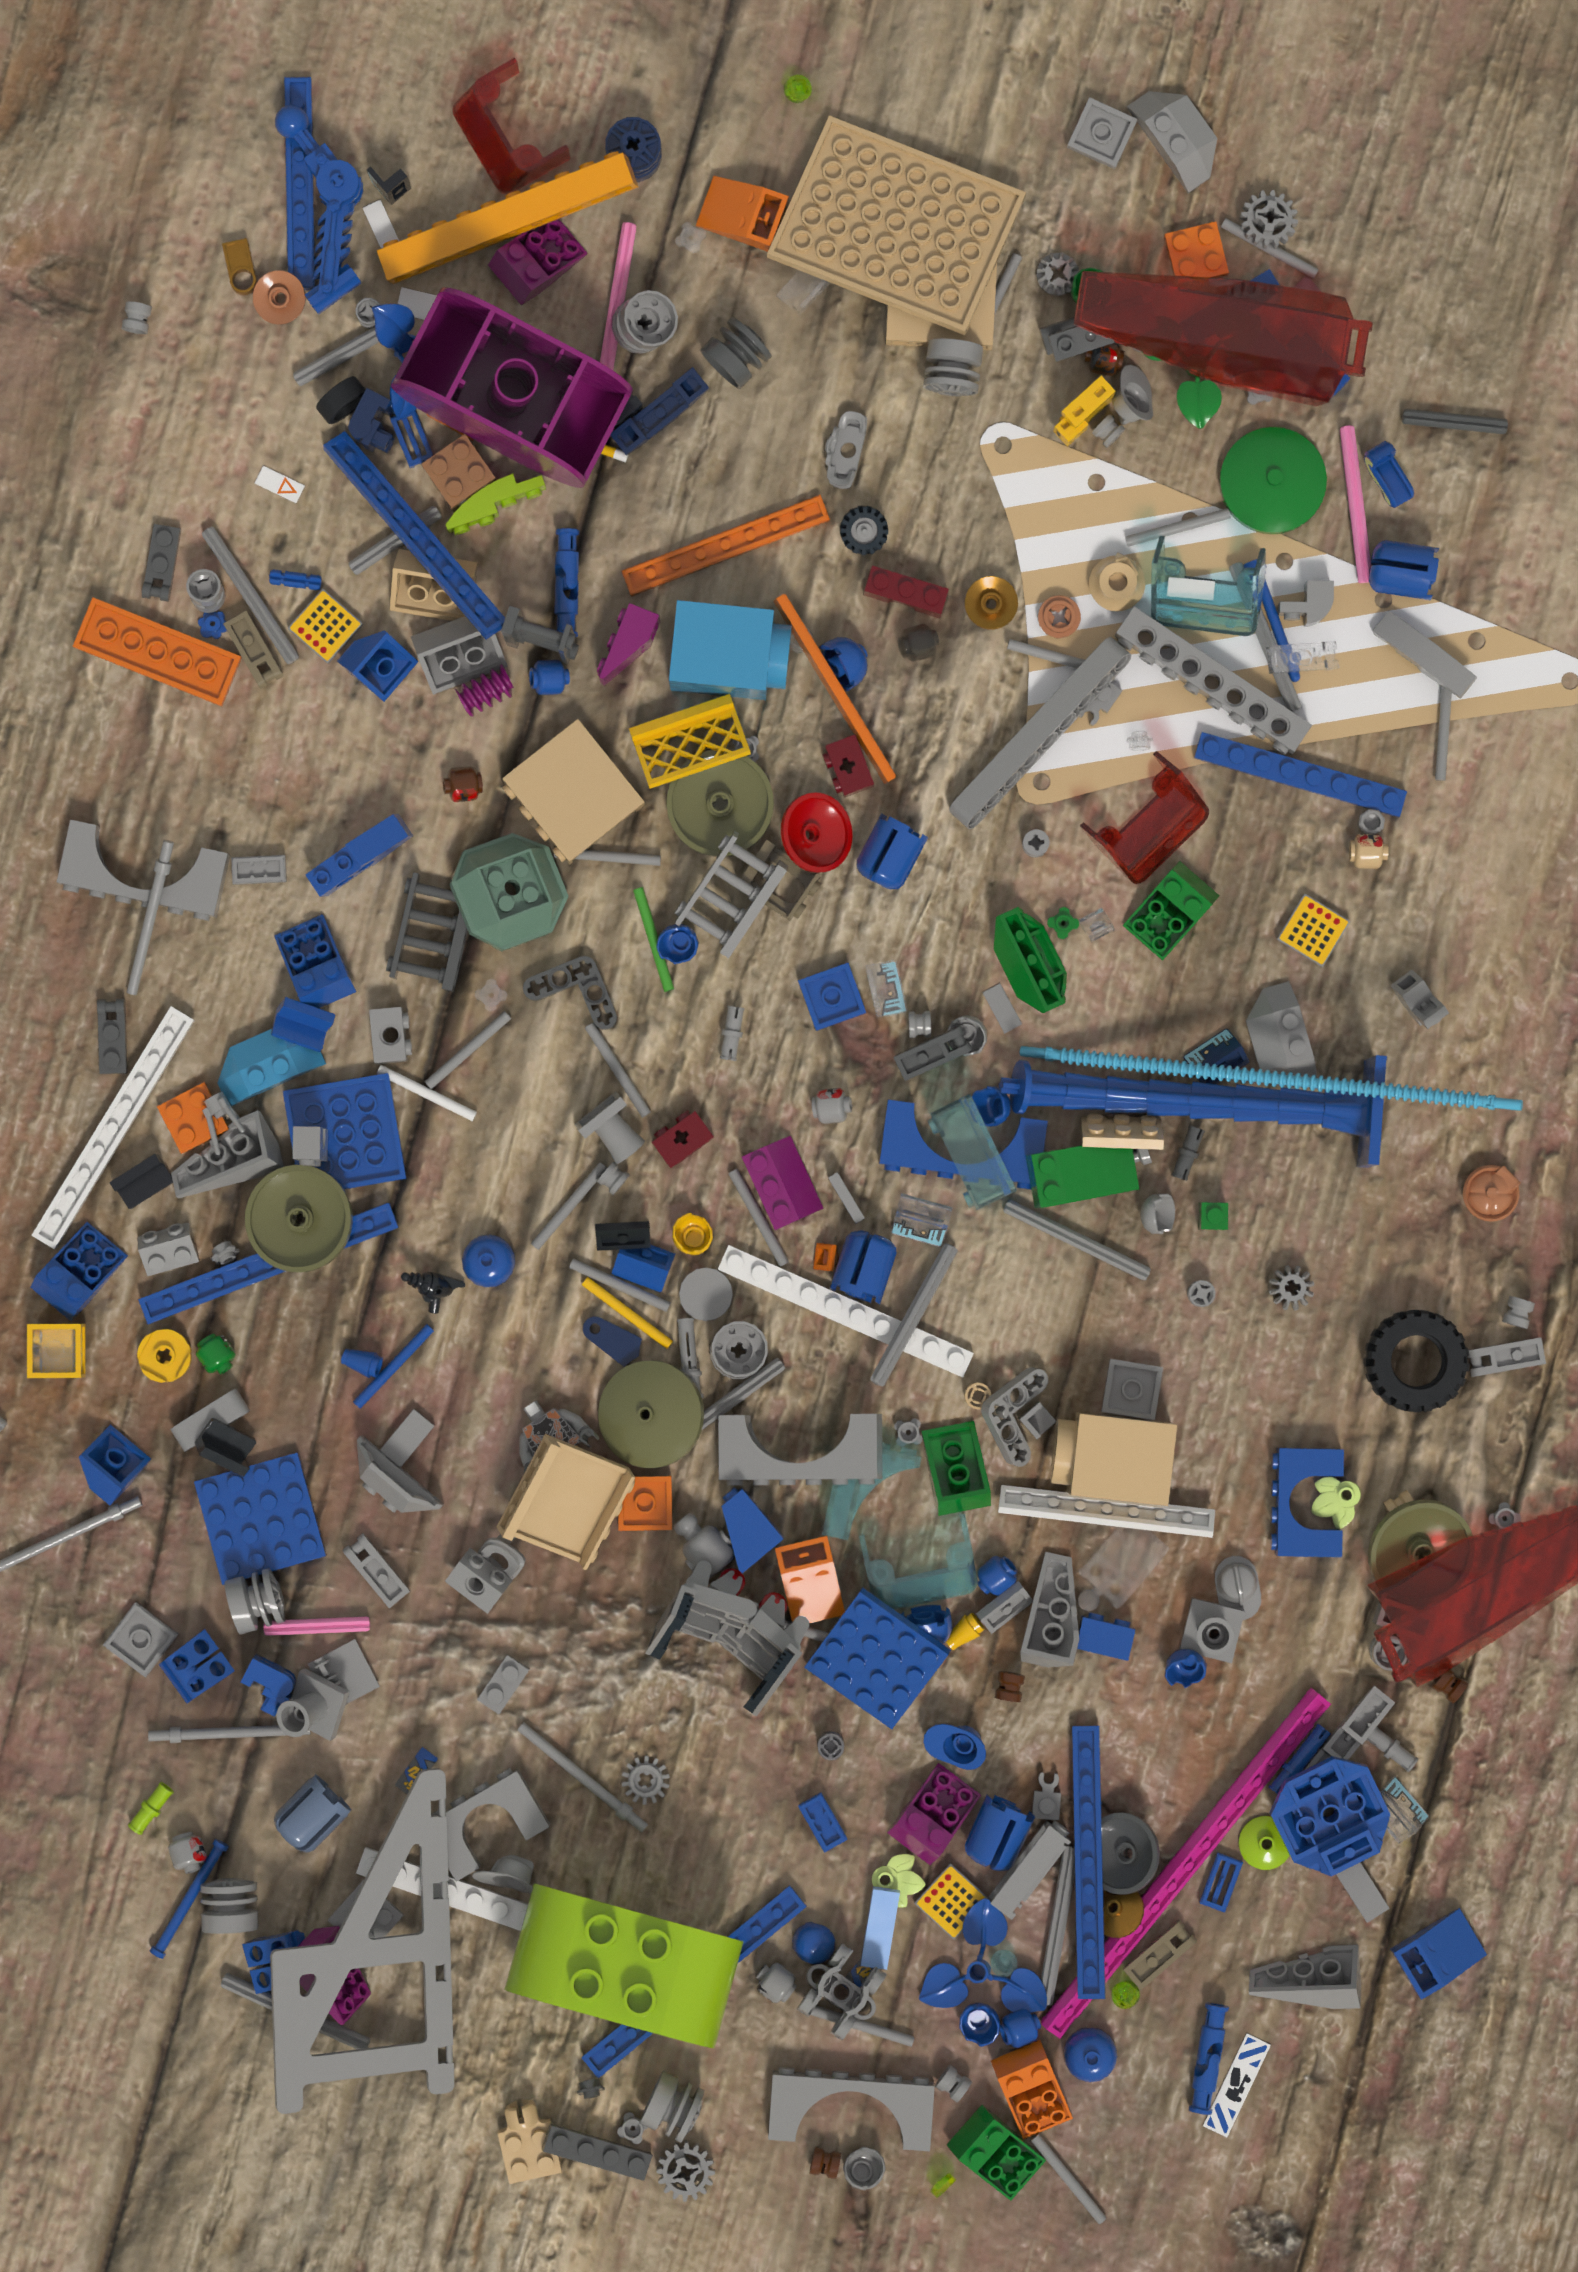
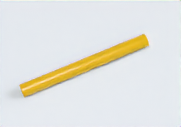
M587 1277L582 1283L583 1287L664 1348L668 1349L672 1344L673 1340L592 1279Z

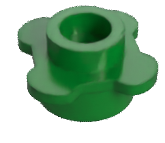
M1062 907L1057 915L1048 919L1047 925L1054 929L1059 939H1066L1071 930L1079 927V920L1074 919L1069 914L1068 908ZM1061 921H1065L1066 925L1062 926Z

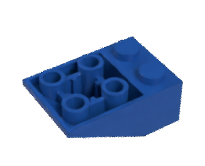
M323 914L274 936L297 995L302 1003L321 1008L357 992Z
M86 1222L35 1276L30 1288L72 1322L115 1273L128 1255L91 1224Z
M1460 1908L1390 1948L1421 2000L1446 1986L1487 1955Z

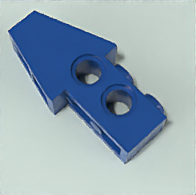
M392 814L345 844L344 848L305 875L320 897L329 896L364 870L377 864L413 837V834L399 814Z

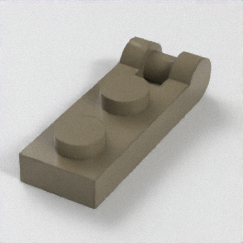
M247 611L223 623L260 689L266 687L267 682L274 678L278 680L284 676ZM267 662L270 669L261 674L258 667Z
M1181 1920L1173 1923L1167 1931L1123 1968L1140 1990L1197 1942L1194 1935H1189L1184 1929L1185 1925ZM1174 1936H1177L1181 1941L1177 1947L1170 1942Z

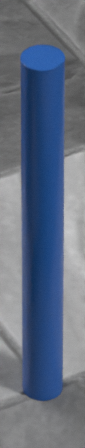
M426 1324L359 1394L353 1403L361 1409L434 1330Z

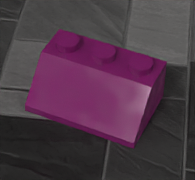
M791 1136L742 1156L743 1162L775 1231L824 1209Z

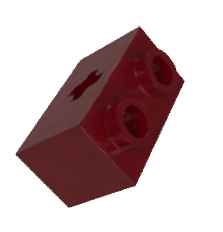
M855 734L825 745L826 753H823L822 756L827 769L833 768L836 777L832 778V782L837 794L842 792L843 797L846 798L874 787L873 779ZM847 760L848 764H854L851 768V773L847 774L846 770H840L843 767V761Z
M688 1110L675 1119L677 1122L675 1126L671 1129L665 1126L653 1135L656 1138L652 1141L653 1145L671 1169L714 1138L696 1111L691 1114ZM680 1131L682 1134L688 1132L689 1135L686 1137L687 1143L685 1145L681 1142L677 1144L674 1142L677 1138L676 1132Z

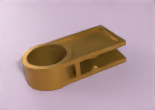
M247 238L222 243L230 284L233 290L240 295L251 294L254 291L257 278ZM248 272L253 276V283L248 289L240 290L234 286V279L238 273Z

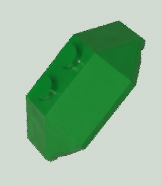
M1019 907L998 915L995 923L993 949L1017 998L1041 1013L1048 1012L1065 1004L1067 972L1044 925L1024 913Z

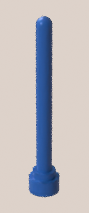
M1262 557L1250 561L1243 566L1247 575H1250L1251 579L1254 578L1291 681L1297 682L1300 679V674L1264 577L1267 566Z

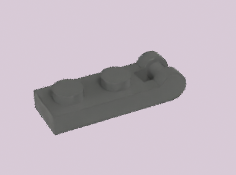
M154 524L145 580L142 587V598L151 599V597H158L160 601L169 602L181 536L180 528ZM154 579L163 580L162 587L153 586Z
M97 999L99 1074H128L125 999H116V1001L107 1002L106 999ZM107 1012H116L117 1020H107Z
M961 1025L896 1054L893 1058L904 1080H909L973 1050L970 1043L966 1042L962 1035L964 1031ZM953 1039L956 1048L950 1050L947 1042Z

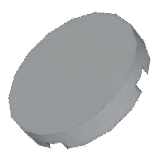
M700 1268L686 1276L681 1283L679 1296L681 1305L686 1313L695 1319L708 1321L715 1320L725 1314L731 1305L733 1293L731 1284L724 1274L716 1269Z

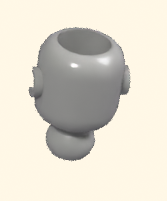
M692 1513L686 1514L674 1525L675 1532L687 1540L683 1545L682 1551L687 1559L685 1562L692 1571H694L698 1562L702 1560L707 1561L712 1566L709 1577L711 1578L735 1557L731 1540L724 1534V1531H719L712 1525L701 1528L698 1525L696 1516Z

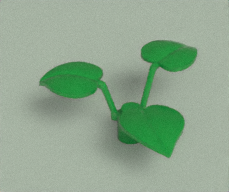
M1230 310L1221 314L1214 327L1215 335L1220 340L1205 355L1194 352L1188 356L1176 344L1181 338L1182 330L1174 320L1168 317L1155 316L1158 328L1136 335L1139 349L1148 359L1153 361L1165 360L1171 356L1173 348H1175L1182 356V359L1186 361L1185 370L1189 376L1194 377L1195 382L1185 381L1181 383L1177 391V404L1184 417L1198 429H1202L1217 413L1222 401L1221 391L1214 382L1210 380L1200 382V376L1206 371L1207 360L1210 359L1221 345H1224L1225 351L1232 356L1247 352L1254 345L1260 332L1261 319L1258 315L1241 310Z

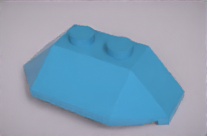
M272 1029L267 1030L229 1048L218 1080V1086L221 1092L223 1091L230 1105L234 1106L326 1065L321 1051L317 1052L271 1035Z

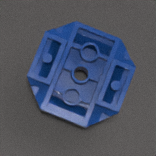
M1334 1756L1285 1779L1269 1812L1293 1862L1320 1871V1873L1331 1877L1380 1853L1382 1840L1390 1818V1812L1367 1765ZM1326 1808H1335V1811L1331 1816H1323V1812Z

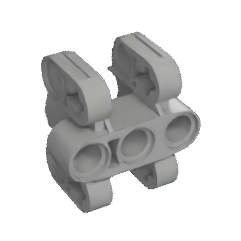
M843 1943L840 1944L827 1963L831 1968L822 1964H816L808 1969L806 1981L811 1989L797 2007L798 2011L809 2017L823 1997L842 2010V2015L830 2031L839 2040H843L856 2019L866 2020L874 2015L876 2005L869 1994L873 1995L887 1976L879 1968L874 1967L859 1988L838 1972L841 1971V1968L853 1952L852 1949L846 1947ZM815 1969H821L825 1972L820 1977L818 1984L814 1983L811 1978V1974ZM838 1984L844 1985L848 1990V1995L844 2000H839L834 1996V1988ZM866 2002H868L870 2005L869 2013L865 2016L858 2014Z

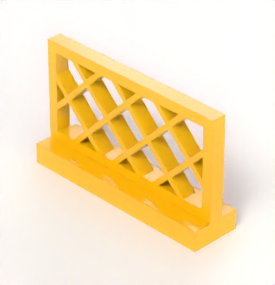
M730 694L629 728L649 789L751 754ZM733 718L734 723L729 731L718 727L721 721ZM705 728L709 731L704 740L693 736L695 730ZM715 732L726 736L721 746L709 742ZM677 736L684 738L679 748L668 745L671 738ZM731 739L741 742L743 748L735 751L726 749ZM689 741L700 745L695 755L684 751ZM650 745L659 747L653 757L643 754L642 748ZM706 747L717 751L714 758L708 760L701 758ZM664 750L675 754L670 763L658 760ZM680 756L692 760L688 767L681 769L675 766ZM655 765L666 769L662 776L651 778L650 773Z

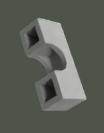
M293 1126V1159L298 1160L299 1165L321 1167V1162H328V1129Z

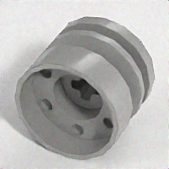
M647 290L637 293L617 307L612 317V331L622 348L631 353L643 354L653 351L673 337L677 329L678 315L674 304L667 296L657 291ZM637 321H639L641 324H644L645 328H643L641 325H638Z
M940 338L929 340L926 360L938 366L925 368V375L928 378L924 379L923 388L946 396L958 397L978 394L979 385L974 382L979 381L980 374L969 370V368L981 366L983 346L958 339Z
M735 1321L723 1326L715 1334L710 1345V1358L715 1369L723 1376L731 1379H745L754 1375L764 1365L768 1355L767 1341L763 1332L755 1325L745 1321ZM737 1344H741V1349L745 1350V1354H741L739 1358H735V1353L731 1352V1348H735Z
M270 1568L262 1570L263 1582L257 1572L252 1573V1586H248L243 1576L225 1581V1592L229 1609L240 1635L257 1630V1617L260 1616L267 1627L272 1625L271 1613L277 1624L285 1622L283 1594Z
M224 1878L201 1884V1893L213 1894L212 1896L201 1898L202 1904L213 1906V1910L201 1913L202 1932L225 1934L257 1930L258 1910L246 1908V1904L257 1901L258 1896L245 1894V1892L257 1890V1882L241 1878Z
M663 2071L651 2093L639 2123L656 2130L662 2121L667 2122L665 2136L668 2137L676 2126L679 2129L675 2140L681 2143L684 2137L692 2130L699 2116L705 2090L698 2087L693 2098L689 2097L692 2088L691 2083H688L683 2091L679 2092L677 2091L679 2078Z

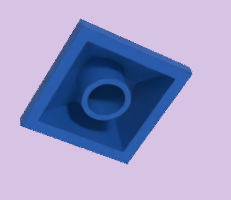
M385 630L355 640L337 660L342 667L383 702L419 662Z
M111 1424L79 1456L89 1488L109 1506L129 1487L151 1460L149 1456Z

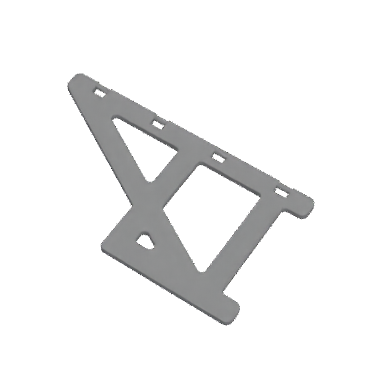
M438 1768L424 1769L417 1774L334 1941L326 1944L275 1949L270 1954L275 2107L282 2114L296 2113L302 2109L303 2088L307 2084L426 2070L427 2089L432 2094L449 2093L454 2088L448 1844L445 1804L446 1776ZM439 1800L438 1816L431 1815V1801ZM419 1844L421 1931L413 1934L369 1938V1931L412 1846ZM441 1882V1898H433V1884ZM416 1961L423 1962L425 2038L423 2041L316 2055L310 2054V2049L350 1970ZM443 1965L444 1980H436L435 1966ZM306 1974H314L315 1978L307 1994L301 1995L300 1977ZM446 2046V2062H438V2048Z

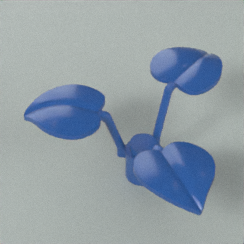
M394 303L372 307L378 341L383 346L395 351L394 356L403 363L405 358L402 356V353L409 351L412 341L416 337L408 334L415 324L413 312L406 306ZM390 386L391 407L396 417L402 418L417 409L399 396Z
M984 1898L978 1901L969 1910L963 1922L965 1940L971 1945L981 1944L977 1960L968 1966L967 1974L961 1977L958 1968L952 1964L940 1963L932 1967L925 1977L919 2000L933 2007H955L961 2004L968 1996L969 1991L967 1985L963 1982L964 1980L969 1979L973 1983H982L989 1979L990 1981L996 1980L1007 1983L1001 1991V1998L1005 2007L1010 2011L1015 2012L1019 2009H1026L1030 2013L1044 2011L1047 2008V1993L1043 1982L1035 1972L1027 1968H1017L1012 1972L1010 1979L991 1974L990 1964L983 1960L986 1944L989 1946L1000 1944L1007 1935L1008 1924L1003 1913L990 1904L991 1901Z

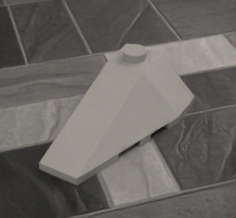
M257 1110L238 1119L245 1129L243 1133L232 1122L228 1125L229 1129L219 1138L217 1137L220 1155L215 1154L212 1140H210V1145L199 1154L195 1153L171 1173L177 1198L259 1178L284 1167L279 1143L260 1111Z
M1045 1552L1020 1652L1021 1661L1043 1667L1073 1666L1079 1644V1630L1072 1557Z
M1328 1946L1322 1948L1323 1952L1308 1956L1305 1953L1298 1955L1299 1959L1290 1962L1278 1961L1251 1969L1249 1995L1330 2009L1360 2008L1361 1973L1359 1946Z

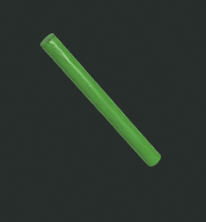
M644 888L634 889V896L664 992L674 990L666 960L660 958L656 948L658 934Z

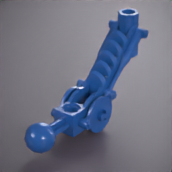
M287 105L277 112L275 127L283 137L295 139L307 155L303 159L306 166L315 176L316 186L320 194L319 197L322 199L321 202L327 207L318 220V226L322 227L318 231L316 238L317 240L321 239V241L317 244L315 253H321L314 260V266L319 267L313 273L312 280L319 279V284L305 294L306 299L319 315L361 284L360 279L348 263L342 267V262L350 254V247H345L352 238V234L347 233L353 226V220H348L354 213V207L361 200L363 182H361V177H358L355 168L348 162L337 160L326 143L321 146L318 145L307 130L308 116L306 112L299 106Z

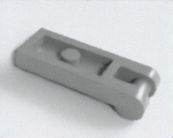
M1541 1337L1469 1350L1470 1356H1467L1471 1359L1472 1364L1470 1369L1471 1377L1546 1364ZM1489 1355V1366L1482 1365L1481 1356Z
M362 1533L357 1537V1542L351 1547L349 1545L346 1546L342 1551L388 1608H391L411 1590L374 1547L369 1538ZM365 1549L369 1556L362 1561L358 1554Z

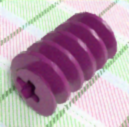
M502 664L500 665V674L491 669L490 679L481 674L480 684L473 678L471 679V688L462 683V693L456 690L466 713L471 717L474 716V707L480 712L484 711V702L489 707H493V698L497 699L500 703L503 702L502 693H505L509 698L512 697V688L514 687Z

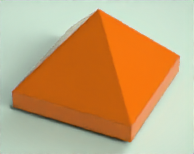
M816 1243L813 1269L834 1272L839 1259L837 1245Z

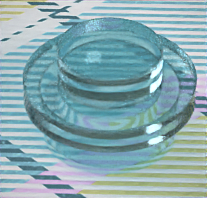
M999 1950L991 1958V1969L997 1976H1011L1012 1972L1017 1969V1959L1011 1951Z

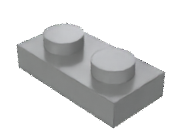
M1017 1581L977 1612L976 1615L989 1632L993 1634L1033 1603V1599L1020 1582Z
M507 1654L477 1700L497 1714H500L530 1669Z

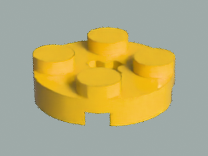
M170 1329L156 1330L145 1336L141 1341L137 1357L142 1372L149 1379L160 1383L172 1382L182 1377L189 1369L192 1361V1348L186 1338L179 1332ZM167 1348L170 1350L169 1355L172 1358L170 1361L166 1360L164 1363H161V1357L157 1354L159 1350L165 1351Z

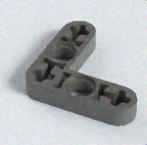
M581 956L534 975L524 982L523 992L528 999L533 1001L542 1000L579 985L593 1022L598 1028L608 1030L614 1027L617 1022L615 1009L597 965L588 956ZM585 961L586 964H592V968L589 969V975L585 976L583 972L575 974L578 980L572 982V975L567 969L568 966L572 965L574 971L581 967L580 962ZM557 971H563L567 974L568 980L563 986H556L552 981V977ZM548 975V983L553 988L552 991L548 992L546 986L539 990L540 995L535 996L534 993H528V989L531 988V982L535 981L537 985L545 983L542 977ZM594 985L599 986L603 992L602 997L596 1001L589 999L587 996V990ZM607 1000L608 1005L603 1007L607 1014L612 1013L613 1017L609 1019L610 1024L605 1025L604 1022H598L597 1018L601 1017L598 1008L593 1011L592 1005H600Z

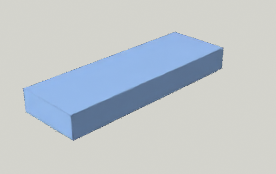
M873 1886L860 1966L877 1967L887 1970L900 1890Z

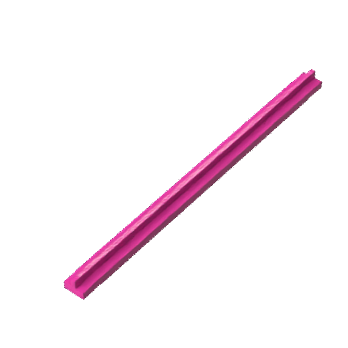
M1310 1688L1306 1692L1304 1697L1298 1702V1705L1291 1710V1713L1281 1723V1726L1277 1728L1262 1749H1260V1752L1253 1757V1760H1251L1241 1775L1236 1778V1781L1232 1783V1786H1230L1224 1796L1198 1825V1828L1194 1830V1833H1192L1186 1843L1181 1846L1169 1864L1164 1867L1152 1885L1143 1893L1141 1897L1144 1902V1916L1139 1927L1126 1937H1108L1105 1940V1983L1309 1733L1314 1723L1329 1708L1331 1703L1314 1689ZM1075 1977L1073 1982L1067 1987V1990L1063 1992V1995L1058 1998L1056 2003L1050 2008V2011L1041 2020V2025L1060 2039L1076 2017L1078 2018L1092 2001V1999H1078L1077 1977Z

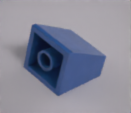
M734 1487L723 1496L725 1502L721 1507L738 1569L741 1573H744L780 1543L784 1536L743 1487L740 1490Z

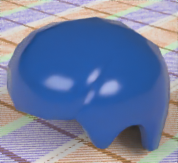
M673 924L667 926L660 933L656 948L661 959H667L673 964H680L690 961L696 955L699 941L695 931L689 926Z
M987 1086V1088L973 1093L969 1102V1114L976 1124L986 1127L998 1126L1005 1122L1010 1115V1099L1007 1094L1000 1093V1088Z
M1178 1649L1167 1659L1165 1678L1171 1686L1175 1683H1180L1184 1688H1187L1205 1678L1207 1663L1194 1650Z
M807 1922L796 1929L792 1937V1948L804 1962L821 1964L832 1956L835 1950V1937L826 1926Z
M984 2003L970 2004L965 2007L960 2015L959 2028L967 2041H972L978 2044V2046L984 2047L993 2043L998 2037L1000 2019L998 2013L991 2006Z

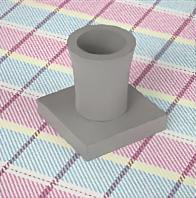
M614 1092L574 1125L584 1138H587L595 1131L609 1150L615 1163L619 1164L636 1152L644 1144L645 1140L618 1114L627 1104L617 1092Z
M1192 1597L1179 1649H1191L1198 1652L1201 1656L1232 1663L1245 1611ZM1217 1629L1219 1634L1213 1638L1209 1637L1210 1630Z
M304 1668L299 1671L291 1700L283 1702L277 1710V1723L280 1729L288 1736L300 1737L310 1730L331 1741L336 1738L350 1691Z

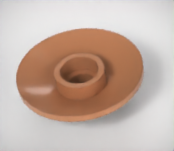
M279 270L265 274L258 280L253 291V304L257 313L265 321L272 324L282 325L294 321L302 313L306 302L302 283L296 276L286 271ZM280 293H283L286 297L283 303L277 301V296Z

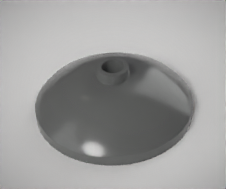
M1113 1813L1102 1818L1103 1889L1114 1894L1135 1893L1144 1888L1157 1871L1160 1858L1157 1837L1148 1823L1136 1815ZM1129 1849H1131L1133 1852L1131 1858H1129L1128 1856Z

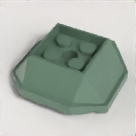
M514 833L464 850L461 853L449 884L469 934L492 945V947L501 952L552 933L569 897L550 848ZM505 884H512L516 889V894L509 895L505 891Z

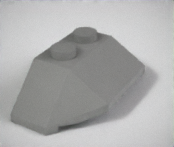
M1148 91L1127 106V109L1134 118L1138 119L1137 123L1188 194L1210 179L1217 137L1187 95Z
M1289 981L1263 988L1246 1019V1025L1259 1069H1262L1263 1072L1270 1070V1073L1277 1070L1278 1074L1284 1071L1286 1075L1292 1072L1294 1076L1300 1073L1302 1077L1304 1074H1308L1309 1077L1316 1075L1317 1078L1314 1055L1302 1013Z
M363 1435L357 1439L360 1479L364 1481L362 1486L372 1495L376 1493L381 1495L385 1499L382 1503L394 1513L396 1510L404 1513L442 1508L444 1503L384 1455Z

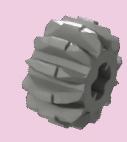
M1289 1265L1284 1266L1285 1276L1281 1271L1276 1270L1275 1275L1280 1280H1269L1270 1284L1277 1285V1289L1269 1290L1270 1295L1277 1293L1279 1295L1274 1299V1304L1284 1300L1282 1305L1284 1310L1288 1309L1290 1301L1293 1310L1299 1309L1297 1300L1304 1306L1308 1305L1307 1300L1303 1296L1313 1297L1314 1295L1313 1292L1306 1290V1287L1314 1286V1282L1309 1281L1305 1283L1304 1281L1309 1277V1272H1304L1299 1276L1301 1267L1296 1266L1292 1274ZM1290 1280L1292 1284L1298 1285V1290H1294L1295 1295L1285 1291V1286L1289 1285L1287 1282Z

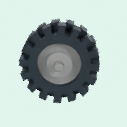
M861 505L850 509L844 515L840 525V534L845 546L853 553L861 555L873 554L878 549L880 550L887 541L888 524L879 510L872 508V506Z

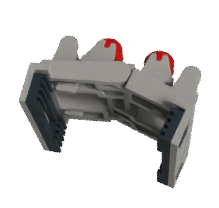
M702 1560L697 1563L692 1575L688 1577L685 1584L681 1585L657 1622L645 1654L660 1660L667 1650L675 1630L712 1643L714 1641L719 1642L727 1651L762 1679L760 1685L744 1705L746 1710L757 1717L801 1656L800 1643L809 1628V1620L804 1616H798L783 1630L786 1623L785 1612L788 1606L784 1596L776 1592L768 1593L761 1600L757 1609L758 1603L738 1596L745 1586V1577L739 1570L733 1568L724 1570L720 1577L708 1587L712 1566L709 1562Z

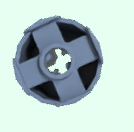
M315 1774L275 1813L274 1823L277 1831L280 1832L281 1836L291 1846L299 1851L308 1853L314 1851L348 1817L351 1808L341 1796L338 1797L328 1787V1784L322 1778Z

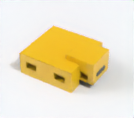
M1101 375L1061 411L1062 416L1059 418V423L1054 426L1053 432L1068 447L1087 430L1088 422L1112 402L1116 391Z

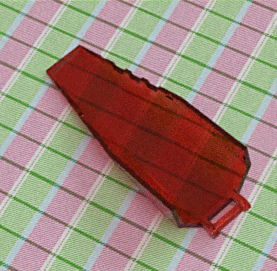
M1093 271L1082 272L1074 319L1075 326L1104 338L1112 339L1126 347L1135 348L1142 351L1145 355L1164 360L1167 364L1188 370L1191 374L1210 380L1218 385L1316 407L1329 403L1344 374L1356 377L1365 376L1366 367H1364L1368 335L1369 332H1372L1373 323L1370 321L1353 318L1345 297L1324 292L1241 279ZM1353 329L1358 331L1353 365L1347 364Z
M1574 1505L1564 1508L1560 1512L1540 1515L1530 1521L1511 1524L1512 1526L1499 1530L1494 1529L1461 1539L1368 1584L1369 1590L1378 1599L1391 1623L1374 1631V1636L1383 1647L1393 1670L1391 1674L1394 1681L1400 1682L1408 1678L1418 1687L1443 1675L1578 1584V1506ZM1395 1633L1409 1662L1403 1666L1390 1639Z

